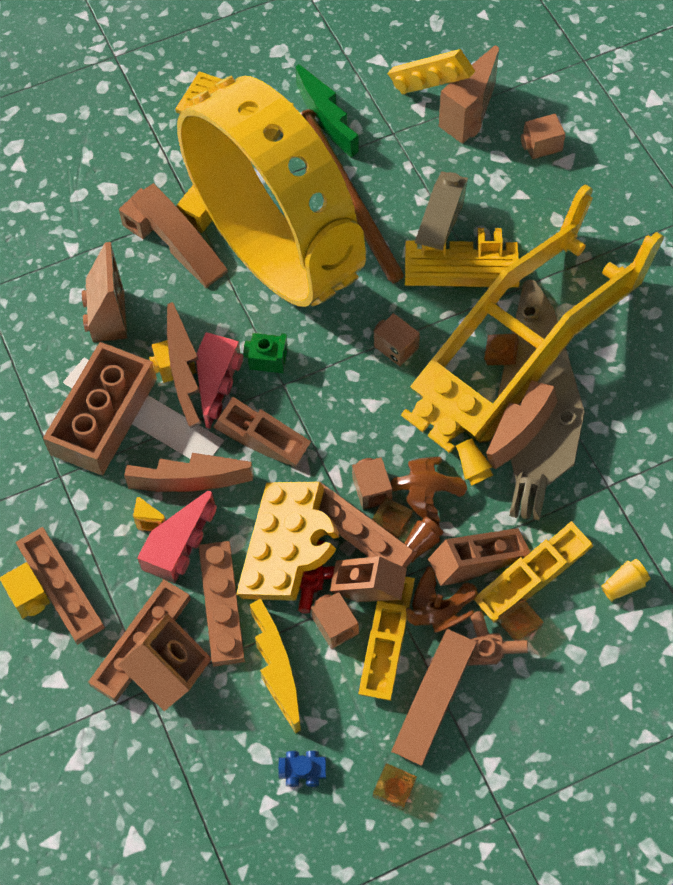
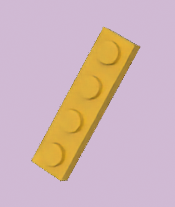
M458 49L395 66L387 74L393 81L395 88L401 94H406L468 79L475 73V69L463 51Z

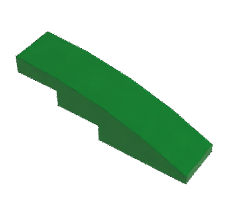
M298 64L295 67L296 85L308 109L314 110L317 123L328 137L352 158L359 152V135L347 126V113L336 105V92Z

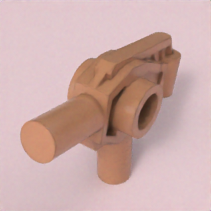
M477 611L470 616L477 636L472 638V640L477 641L467 666L497 665L504 658V654L528 653L527 640L503 641L499 633L490 634L482 611Z

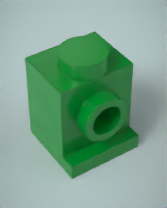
M252 333L251 341H245L243 357L248 358L249 370L284 374L288 353L287 334L281 333L280 336Z

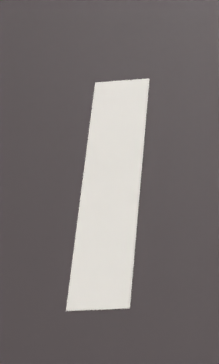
M83 358L63 383L73 388L89 360ZM149 395L132 425L191 459L192 453L213 456L225 441L200 425L190 428L186 417Z

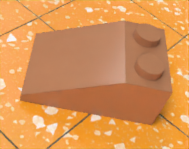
M496 45L472 64L475 73L470 78L452 82L441 90L439 127L462 144L470 137L476 136L481 129L496 83L499 47Z
M111 242L104 243L86 277V290L82 291L83 307H87V314L83 315V326L85 332L90 331L93 342L127 338L124 288Z

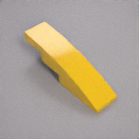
M571 521L549 541L547 539L544 540L524 559L520 557L483 589L474 601L492 622L496 623L588 552L593 547V544Z
M405 577L401 600L377 601L358 695L391 701L407 623L406 608H410L415 578Z
M260 598L250 604L252 617L262 631L261 634L255 637L257 649L268 665L260 670L262 681L296 734L301 731L296 687L288 655L277 627Z

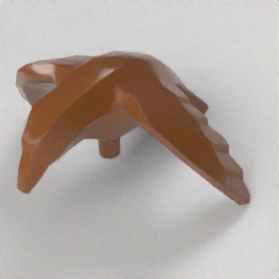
M425 457L409 461L410 474L393 478L390 481L392 491L409 490L406 499L412 509L421 518L426 516L440 527L438 510L434 507L433 502L434 493L446 491L461 497L467 491L465 480L436 472L435 465L442 462V457Z
M427 567L415 591L412 603L414 610L406 608V618L412 625H432L434 632H440L460 624L475 613L471 610L461 616H455L466 604L477 597V588L472 583H464L452 597L442 600V595H436L435 587L437 582L432 567Z

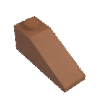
M519 528L446 539L428 560L440 586L466 582L516 562L520 557L524 559L531 552Z

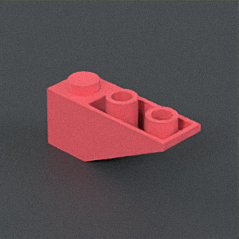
M206 332L196 353L199 359L196 361L204 422L206 428L210 429L214 419L218 420L223 407L221 402L224 395H229L232 389V376L235 370H240L243 354L240 353L239 341Z
M206 491L151 531L137 557L141 570L173 583L176 582L179 575H184L189 566V555L192 549L198 548L203 538L202 530L206 522L212 521L217 506L211 491Z

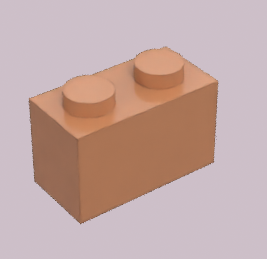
M380 556L337 560L330 591L334 593L339 592L341 596L355 602L401 600L407 569Z

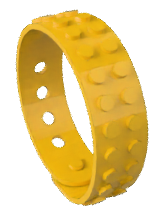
M229 76L219 81L208 91H204L189 100L184 105L185 110L180 113L177 121V135L183 161L193 186L212 221L245 266L278 296L293 305L306 307L310 304L313 307L324 303L336 293L335 291L355 282L359 278L357 273L362 270L366 262L364 233L361 226L357 224L354 205L340 170L318 134L300 112L271 86L251 76H241L236 79ZM247 107L258 108L256 112L249 115L240 113ZM276 128L283 133V138L272 142L264 137V132L267 129ZM297 157L304 161L306 165L304 175L295 176L290 172L288 164L291 158ZM252 164L261 174L266 184L274 194L284 215L281 213V211L278 209L276 204L269 196L268 192L266 191L262 182L260 181L258 175L256 174ZM315 193H321L324 199L323 206L320 210L313 212L309 206L310 198Z

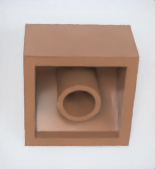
M167 613L141 638L118 665L153 702L165 711L191 689L212 658Z

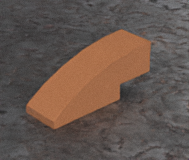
M531 380L521 405L508 403L486 452L492 468L497 469L512 459L539 433L557 403L554 386Z
M234 397L231 398L213 427L250 449L296 467L311 443L310 440L262 409L256 412Z

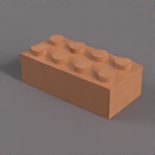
M99 342L43 437L49 454L103 476L157 380L153 362Z

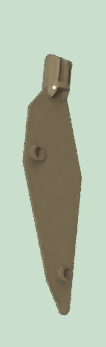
M527 280L523 283L516 319L545 339L558 323L555 310L536 281ZM517 335L519 344L516 364L504 366L498 397L537 349L519 335ZM566 347L538 381L554 386L557 403L539 433L511 459L516 485L509 516L514 518L518 517L521 505L522 519H530L533 510L534 520L540 521L547 486L575 465L585 411Z

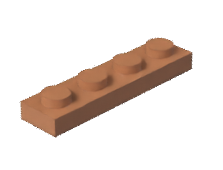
M321 483L325 488L319 511L325 513L336 524L340 536L368 557L380 556L407 568L417 552L325 484Z
M43 527L15 542L77 645L105 629Z
M230 541L199 545L213 667L245 662Z
M163 579L88 681L89 685L112 701L117 702L132 681L118 664L165 614L168 613L176 620L191 600L190 595Z

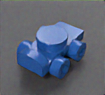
M287 751L286 757H279V779H286L287 787H298L299 779H306V786L317 787L319 786V779H326V757H319L318 751H307L306 756H299L298 751Z

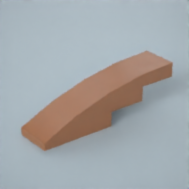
M154 183L132 198L133 205L150 221L151 229L169 246L170 253L205 288L228 272L227 268L199 232Z
M171 302L167 304V341L170 367L178 399L187 423L192 428L201 424V421L190 396L200 392L188 364L199 359L176 307Z
M192 453L190 463L159 459L157 469L127 465L124 477L128 489L156 492H191L223 488L253 481L254 472L252 462Z
M450 629L446 630L391 752L421 766L424 764L435 735L438 733L448 707L453 701L477 641Z

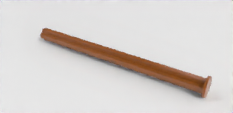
M312 109L300 112L318 134L340 170L354 205L357 224L361 226L364 238L387 279L392 283H397L403 279L404 273L315 119L316 113Z

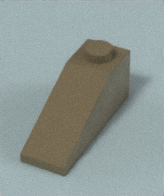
M441 171L432 190L415 243L443 250L463 207L468 178L459 176L457 173Z

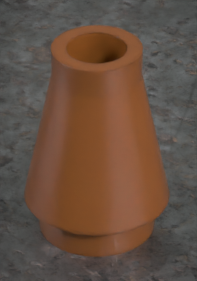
M426 516L421 521L417 520L404 543L417 552L411 563L441 541L440 537L444 533L434 521Z

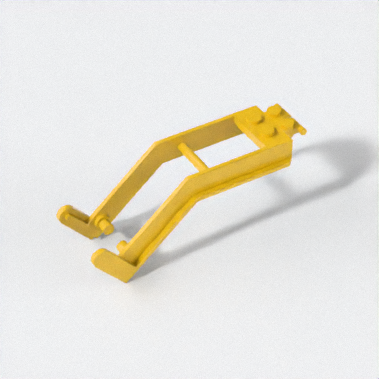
M587 184L583 185L576 193L560 231L500 273L410 387L422 400L416 403L415 409L412 412L405 409L401 416L421 432H424L430 424L433 425L434 428L430 431L428 437L448 453H451L455 448L450 443L452 439L464 431L479 443L490 442L495 435L508 403L520 405L531 380L538 382L575 335L642 284L664 239L663 235L658 232L652 236L647 235L633 263L626 268L623 266L619 268L612 262H609L604 267L602 274L610 280L567 311L547 337L543 339L496 305V303L507 289L561 251H570L576 256H579L584 251L586 245L577 239V234L592 202L593 197H591L593 189ZM487 314H490L537 348L493 404L445 368Z

